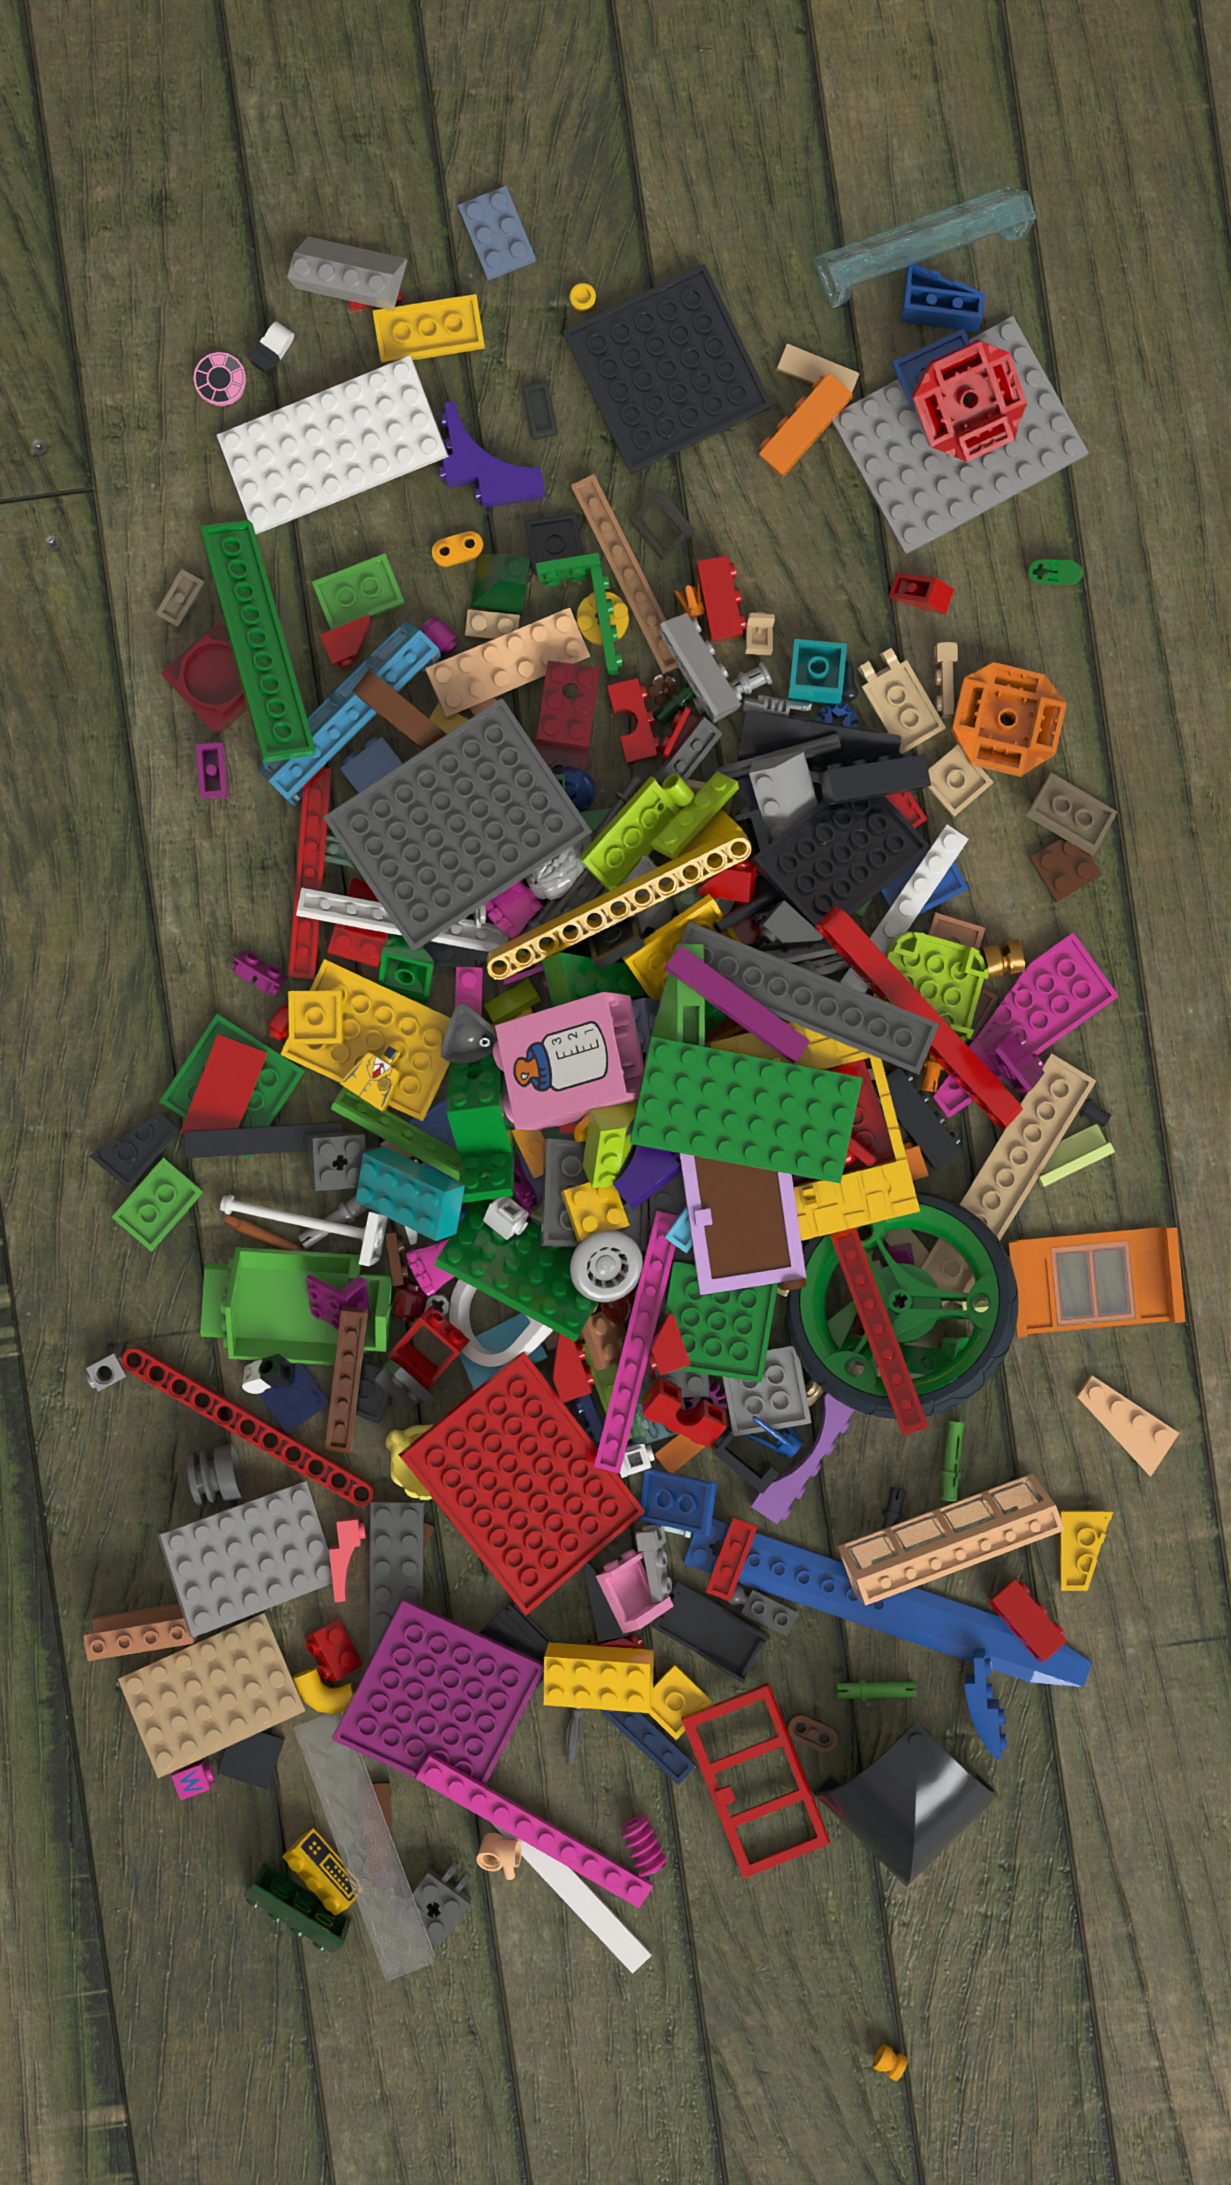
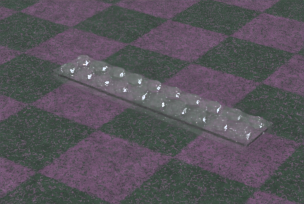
M344 1713L326 1714L294 1727V1731L385 1981L388 1982L432 1965L437 1960L360 1752L332 1740V1736Z

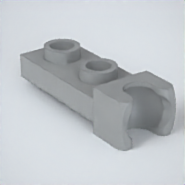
M657 1524L645 1525L642 1529L643 1532H636L638 1551H643L652 1603L662 1602L671 1594L672 1581L668 1577L666 1569L668 1562L667 1554L663 1552L662 1546L666 1542L664 1526Z

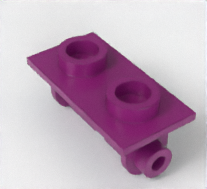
M244 950L233 959L235 961L230 968L234 971L233 974L248 983L256 976L258 979L254 986L269 996L271 994L276 996L281 988L280 985L288 978L277 967L265 964L259 960L257 955Z

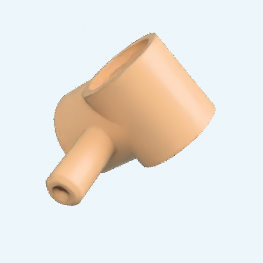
M498 1833L486 1834L483 1837L477 1855L478 1865L487 1871H497L503 1866L505 1879L512 1880L515 1877L514 1867L517 1868L521 1860V1842L519 1840H508Z

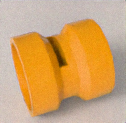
M883 2044L874 2057L872 2067L879 2072H887L889 2078L898 2081L906 2069L908 2057L901 2053L895 2055L890 2046Z

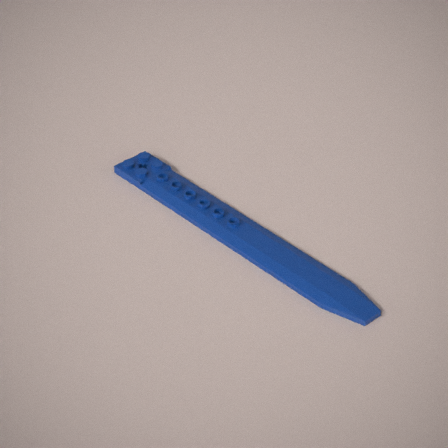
M712 1517L710 1535L693 1533L683 1564L712 1573L719 1551L717 1554L712 1553L713 1549L709 1545L710 1543L715 1544L717 1540H720L722 1546L730 1523ZM757 1532L738 1579V1582L972 1663H974L975 1649H986V1658H991L992 1670L1031 1683L1084 1687L1092 1661L1066 1644L1059 1648L1045 1662H1037L999 1615L917 1587L864 1605L854 1595L842 1561Z

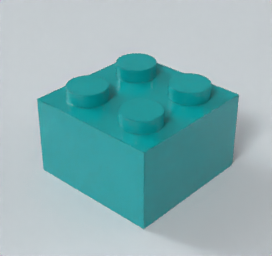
M794 639L788 699L841 704L847 644Z

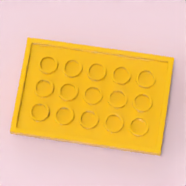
M324 959L310 991H343V1044H289L288 1037L280 1055L341 1083L368 1052H372L380 1057L386 1046L390 1045L401 1053L393 1066L400 1070L402 1075L389 1102V1106L424 1121L450 1065L449 1061L441 1057V1049L451 1018Z

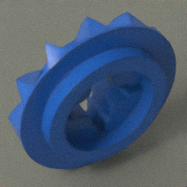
M841 702V704H825L816 718L817 722L831 724L833 721L832 714L837 718L846 715L842 726L853 728L858 726L855 709L845 702Z

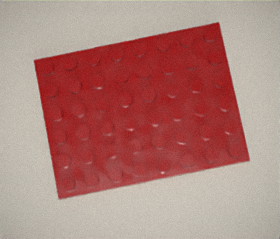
M525 1352L506 1363L398 1454L525 1616L645 1513V1510L617 1473L594 1467L598 1448L566 1406L561 1403L560 1398Z

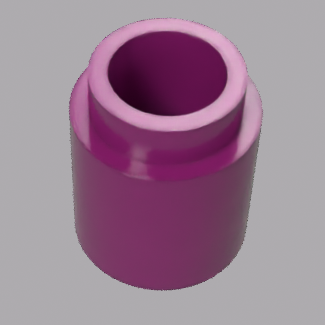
M432 616L420 628L439 648L441 655L443 653L449 655L458 645L455 642L458 636L441 619L437 620Z

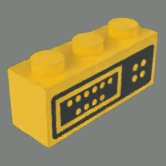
M314 1828L302 1835L282 1856L289 1867L306 1883L307 1888L316 1894L323 1902L324 1907L334 1916L347 1909L366 1888Z

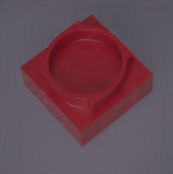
M220 621L160 673L217 737L248 710L226 628Z

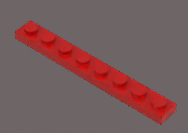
M321 768L303 786L288 977L316 978L320 920L296 916L301 888L323 892L328 824L323 817L329 813L332 768Z
M856 1227L831 1234L830 1237L902 1435L905 1436L929 1427Z

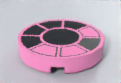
M222 352L208 354L201 359L195 368L193 378L196 391L202 399L216 406L230 405L241 398L247 382L244 367L238 359Z

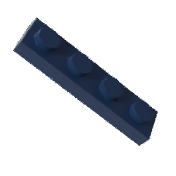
M602 1710V1714L677 1785L696 1767V1763L643 1713Z

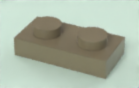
M181 569L155 614L180 629L206 583Z

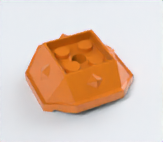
M993 662L963 679L951 731L969 765L1021 777L1055 755L1067 702L1059 695L1046 675ZM1000 717H1009L1012 721V725H1004L1001 722Z

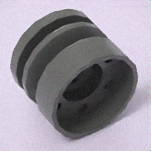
M233 1443L215 1447L214 1460H211L206 1449L200 1451V1459L196 1452L187 1454V1482L198 1508L206 1506L207 1498L211 1505L216 1504L217 1491H220L225 1502L244 1497L241 1465Z

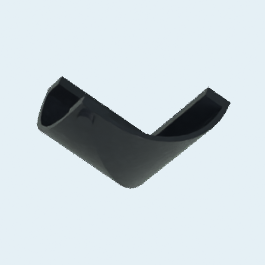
M916 1720L881 1756L855 1777L841 1784L830 1773L812 1791L905 1887L998 1796L997 1792L979 1774L973 1777Z

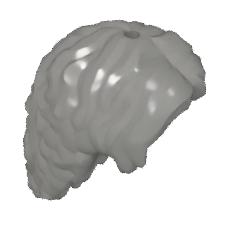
M589 835L526 877L529 889L533 892L534 896L538 899L547 898L555 900L562 897L573 886L576 879L586 868L578 857L592 843Z

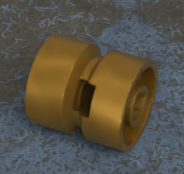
M1018 939L1005 941L1000 947L996 943L981 947V956L984 959L986 968L989 969L988 979L1002 977L1004 972H1007L1009 975L1025 972L1024 955Z

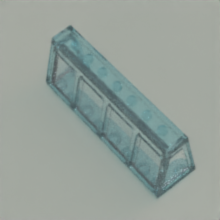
M1007 186L814 257L813 261L830 307L833 308L846 303L850 299L853 286L997 233L1000 238L1009 242L1024 238L1028 235L1037 216L1028 191Z

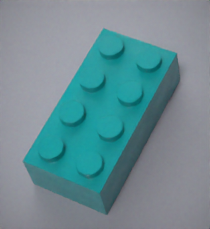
M382 1147L363 1153L355 1202L428 1238L438 1241L457 1232L465 1185Z

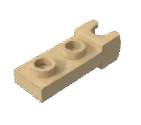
M939 642L934 646V665H939V669L935 670V685H940V695L936 696V711H940V718H951L954 715L953 665L958 661L957 642Z

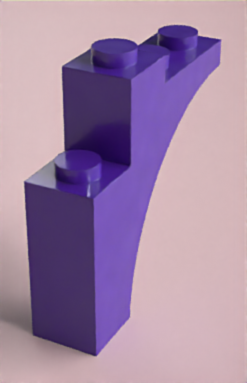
M455 401L444 402L446 411H441L443 428H449L450 437H445L447 453H453V455H448L449 457L443 459L444 464L439 465L441 481L447 480L448 488L479 483L474 488L477 502L482 501L483 509L545 499L541 467L515 466L496 459L485 452L465 430L459 418Z
M638 1145L630 1165L613 1185L633 1210L682 1172L679 1165L680 1156L677 1152Z

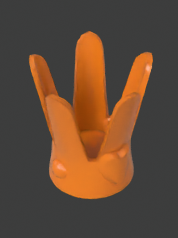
M700 583L698 584V594L696 587L686 586L688 602L682 592L674 590L684 609L683 614L687 613L690 619L694 617L696 620L697 617L705 614L704 605L701 602Z

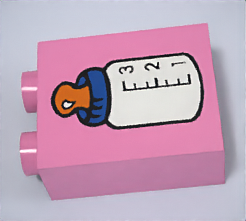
M601 992L495 1025L498 1041L493 1046V1055L497 1066L505 1074L508 1092L504 1095L503 1106L508 1119L514 1123L515 1129L544 1131L582 1120L594 1108L637 1102L644 1070V1061L631 997L629 995Z

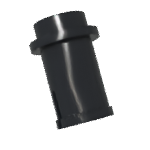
M1085 1099L1078 1111L1079 1117L1084 1116L1101 1128L1105 1127L1111 1114L1093 1104L1092 1099Z

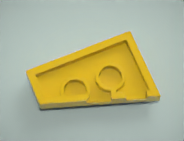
M1059 1510V1516L1065 1529L1059 1532V1580L1061 1591H1088L1099 1550L1104 1542L1109 1520L1111 1521L1113 1515L1112 1510Z

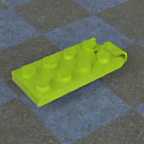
M675 773L668 776L662 786L651 776L578 859L608 892L621 886L640 862L643 854L648 856L652 852V841L682 810L679 807H683L692 801L694 792L679 774Z

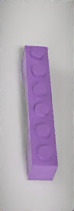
M825 1391L822 1394L824 1407L822 1424L811 1450L791 1470L776 1477L763 1494L757 1491L750 1501L752 1508L778 1524L780 1519L785 1521L792 1511L791 1503L795 1497L800 1499L807 1488L805 1482L809 1476L814 1477L822 1466L819 1463L824 1454L828 1456L836 1445L834 1439L839 1432L843 1434L851 1423V1420L848 1418L854 1409L837 1401Z

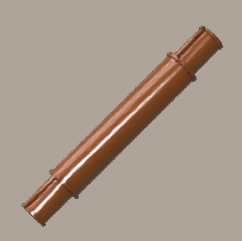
M227 1214L224 1224H228L230 1227L237 1229L238 1232L240 1231L276 1249L311 1252L300 1244L255 1225L244 1218L241 1219L231 1214Z

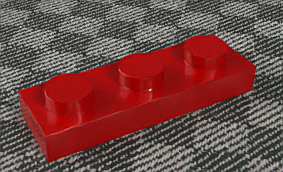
M732 1516L706 1586V1593L731 1601L757 1531V1525Z

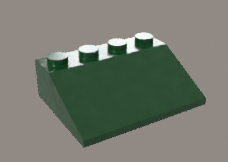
M263 1862L246 1888L243 1895L247 1898L246 1901L257 1909L261 1907L269 1912L268 1915L278 1923L283 1921L289 1925L292 1932L300 1937L306 1936L311 1939L313 1945L321 1951L325 1952L328 1950L333 1953L341 1948L345 1943L351 1918L342 1912L334 1916L324 1907L323 1902L317 1896Z

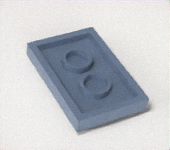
M507 186L458 205L459 212L487 281L536 262L535 255Z

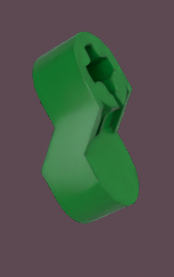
M1042 559L1034 561L1030 565L1028 573L1030 579L1040 585H1074L1082 579L1083 568L1073 560Z

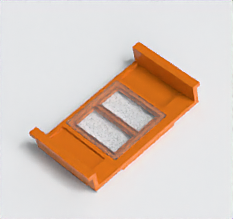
M1165 1226L1013 1240L1008 1243L1009 1257L1018 1289L1017 1337H1028V1334L1165 1321L1174 1323L1186 1322L1177 1227L1170 1228Z

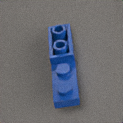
M975 1649V1674H966L965 1679L968 1708L974 1726L986 1748L995 1759H1001L1002 1750H1007L1006 1734H1001V1725H1005V1709H1000L999 1699H993V1684L988 1683L987 1674H992L991 1658H986V1649Z

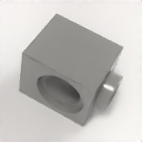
M118 1351L86 1368L88 1372L86 1378L92 1388L96 1387L98 1392L130 1375V1372L123 1367L122 1357ZM102 1366H108L111 1369L112 1377L110 1379H104L101 1376L100 1369Z

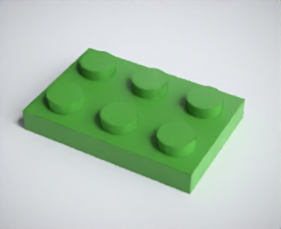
M385 553L312 582L331 630L366 615H369L371 618L405 604Z
M163 1157L112 1218L152 1252L204 1191Z

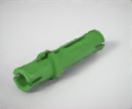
M948 1420L944 1467L940 1476H943L940 1499L957 1501L958 1480L961 1478L962 1473L959 1470L964 1422Z
M860 1680L859 1683L837 1682L836 1690H847V1692H836L837 1700L860 1698V1701H867V1698H916L917 1691L905 1690L906 1688H916V1681L866 1683V1680Z

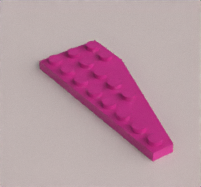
M1073 932L1028 964L1025 972H1022L969 1045V1048L993 1075L1001 1081L1004 1077L984 1051L1007 1032L1012 1031L1014 1035L1019 1033L1026 1041L1027 1045L1025 1048L1030 1055L1033 1053L1038 1055L1119 996ZM949 1074L937 1089V1092L932 1096L947 1118H950L973 1101Z

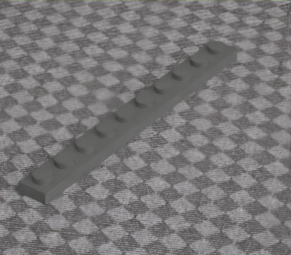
M700 716L653 776L657 783L662 786L664 780L675 773L679 774L686 782L723 733L705 717ZM585 868L573 886L562 897L557 899L539 924L543 925L593 900L603 888L602 884ZM567 925L563 930L569 932L573 925Z

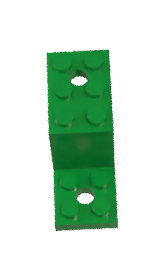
M493 1054L476 1062H450L447 1116L460 1157L459 1183L465 1185L462 1203L513 1196L515 1141L503 1106V1071L497 1066Z

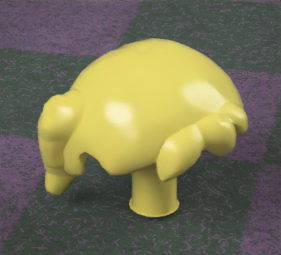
M433 1424L415 1425L404 1431L394 1429L387 1435L385 1441L386 1448L391 1452L390 1473L392 1480L400 1487H404L405 1493L408 1496L421 1500H430L432 1497L398 1454L432 1427Z

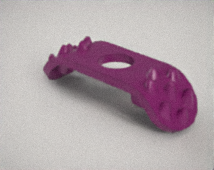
M514 1159V1173L520 1179V1184L515 1181L513 1184V1193L516 1196L515 1202L529 1213L527 1216L529 1218L537 1204L536 1193Z

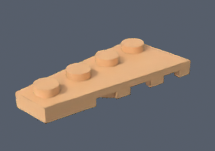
M1092 1375L1088 1377L1076 1395L1083 1405L1151 1477L1179 1433Z

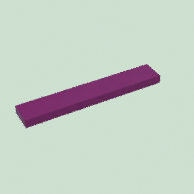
M683 946L677 947L665 965L664 969L791 1063L794 1064L798 1061L810 1040Z

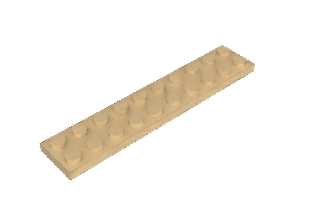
M1052 1053L1042 1067V1070L1045 1072L1035 1087L1026 1093L1020 1104L1023 1110L1004 1129L959 1204L980 1218L997 1236L999 1241L1096 1083L1095 1079ZM938 1238L921 1269L933 1278L938 1289L969 1293L975 1283L969 1266L951 1245ZM954 1301L959 1305L962 1304V1302Z

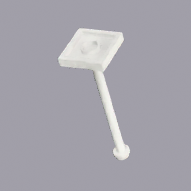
M224 1195L220 1210L225 1211V1214L229 1215L232 1211L362 1239L363 1245L359 1264L371 1266L380 1261L388 1217L375 1211L369 1212L367 1225L363 1229L236 1201L234 1195Z

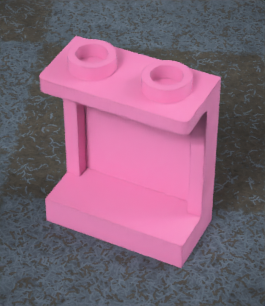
M635 1549L620 1555L622 1560L619 1562L614 1560L604 1565L605 1571L596 1576L623 1634L641 1629L674 1606L670 1597H666L662 1602L652 1603L648 1576L640 1560L644 1557L643 1551L636 1552Z

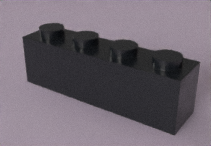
M915 752L900 754L899 759L892 760L889 755L876 758L874 763L867 764V759L851 762L852 766L843 767L842 763L827 766V771L819 774L825 806L918 791L931 786L925 754L916 756Z
M897 1067L888 1073L886 1079L897 1122L914 1145H919L921 1154L932 1169H940L962 1152L959 1148L962 1143L953 1132H947L943 1126L946 1123L937 1110L934 1113L927 1105L930 1100L922 1090L917 1092L912 1085L914 1079L906 1069L901 1070L900 1067ZM875 1083L873 1086L876 1094L879 1096L877 1084Z

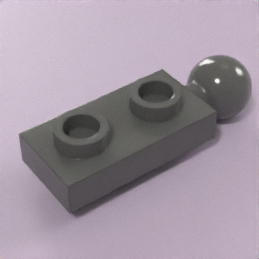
M736 1585L731 1601L726 1600L730 1605L742 1604L741 1614L785 1636L790 1632L799 1614L798 1611L753 1588L746 1595L743 1588L739 1585Z

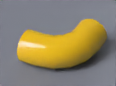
M316 1667L304 1670L292 1677L298 1693L304 1702L321 1713L330 1715L344 1713L355 1692L352 1683L339 1688L327 1687L323 1684Z

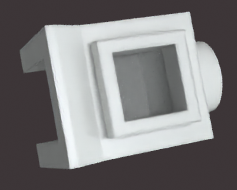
M510 1196L497 1198L489 1205L483 1221L508 1240L515 1233L519 1235L528 1224L526 1219L529 1213L514 1202Z
M643 1440L627 1445L620 1471L622 1478L652 1468L650 1461L655 1460L650 1445L645 1446Z

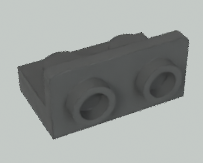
M391 1359L373 1377L374 1381L407 1410H411L416 1403L419 1404L421 1401L430 1406L436 1399Z

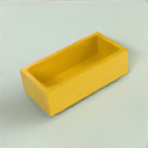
M549 1642L544 1656V1705L649 1713L653 1699L654 1650Z

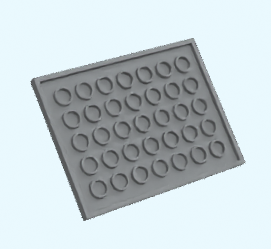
M1014 316L969 340L970 343L975 340H981L1011 353L1027 401L1014 441L968 462L930 447L927 444L916 411H912L898 379L844 408L831 422L905 556L1089 454ZM971 392L964 396V405L970 402L972 398Z

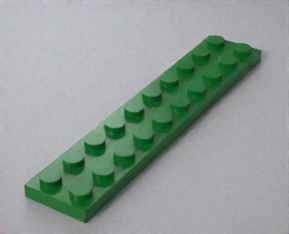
M245 520L202 525L199 529L200 537L262 763L314 756L316 752L253 523Z

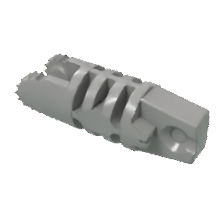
M759 695L758 699L745 697L743 711L751 710L808 720L805 717L789 715V710L810 711L812 704Z

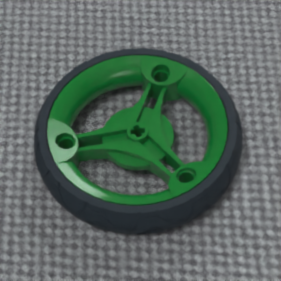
M915 1191L920 1208L919 1212L856 1227L859 1235L864 1230L872 1231L871 1237L867 1240H861L899 1344L915 1342L925 1337L935 1327L936 1323L942 1320L967 1319L971 1320L974 1326L968 1342L952 1361L928 1375L912 1378L925 1417L957 1406L979 1391L991 1379L1000 1367L1013 1340L1017 1325L1019 1302L1017 1282L1011 1261L992 1230L975 1214L950 1199L932 1193ZM899 1229L918 1230L932 1234L951 1245L962 1256L973 1274L975 1284L971 1287L969 1293L938 1289L933 1278L923 1269L910 1264H897L883 1245L889 1231ZM831 1234L807 1239L802 1246L807 1286L789 1290L786 1296L788 1330L790 1331V1338L796 1354L812 1379L837 1401L864 1414L896 1419L882 1377L878 1376L875 1370L877 1363L874 1355H872L870 1360L863 1356V1353L869 1346L866 1333H864L854 1352L841 1351L830 1333L826 1320L825 1298L832 1273L840 1262L830 1237ZM877 1247L880 1248L889 1265L878 1272L867 1253ZM899 1299H903L905 1303L904 1308L900 1309L897 1302ZM942 1301L966 1302L967 1310L941 1309ZM980 1301L989 1303L988 1309L984 1312H977L975 1310V1305ZM855 1365L864 1366V1371L859 1376L851 1375V1370Z

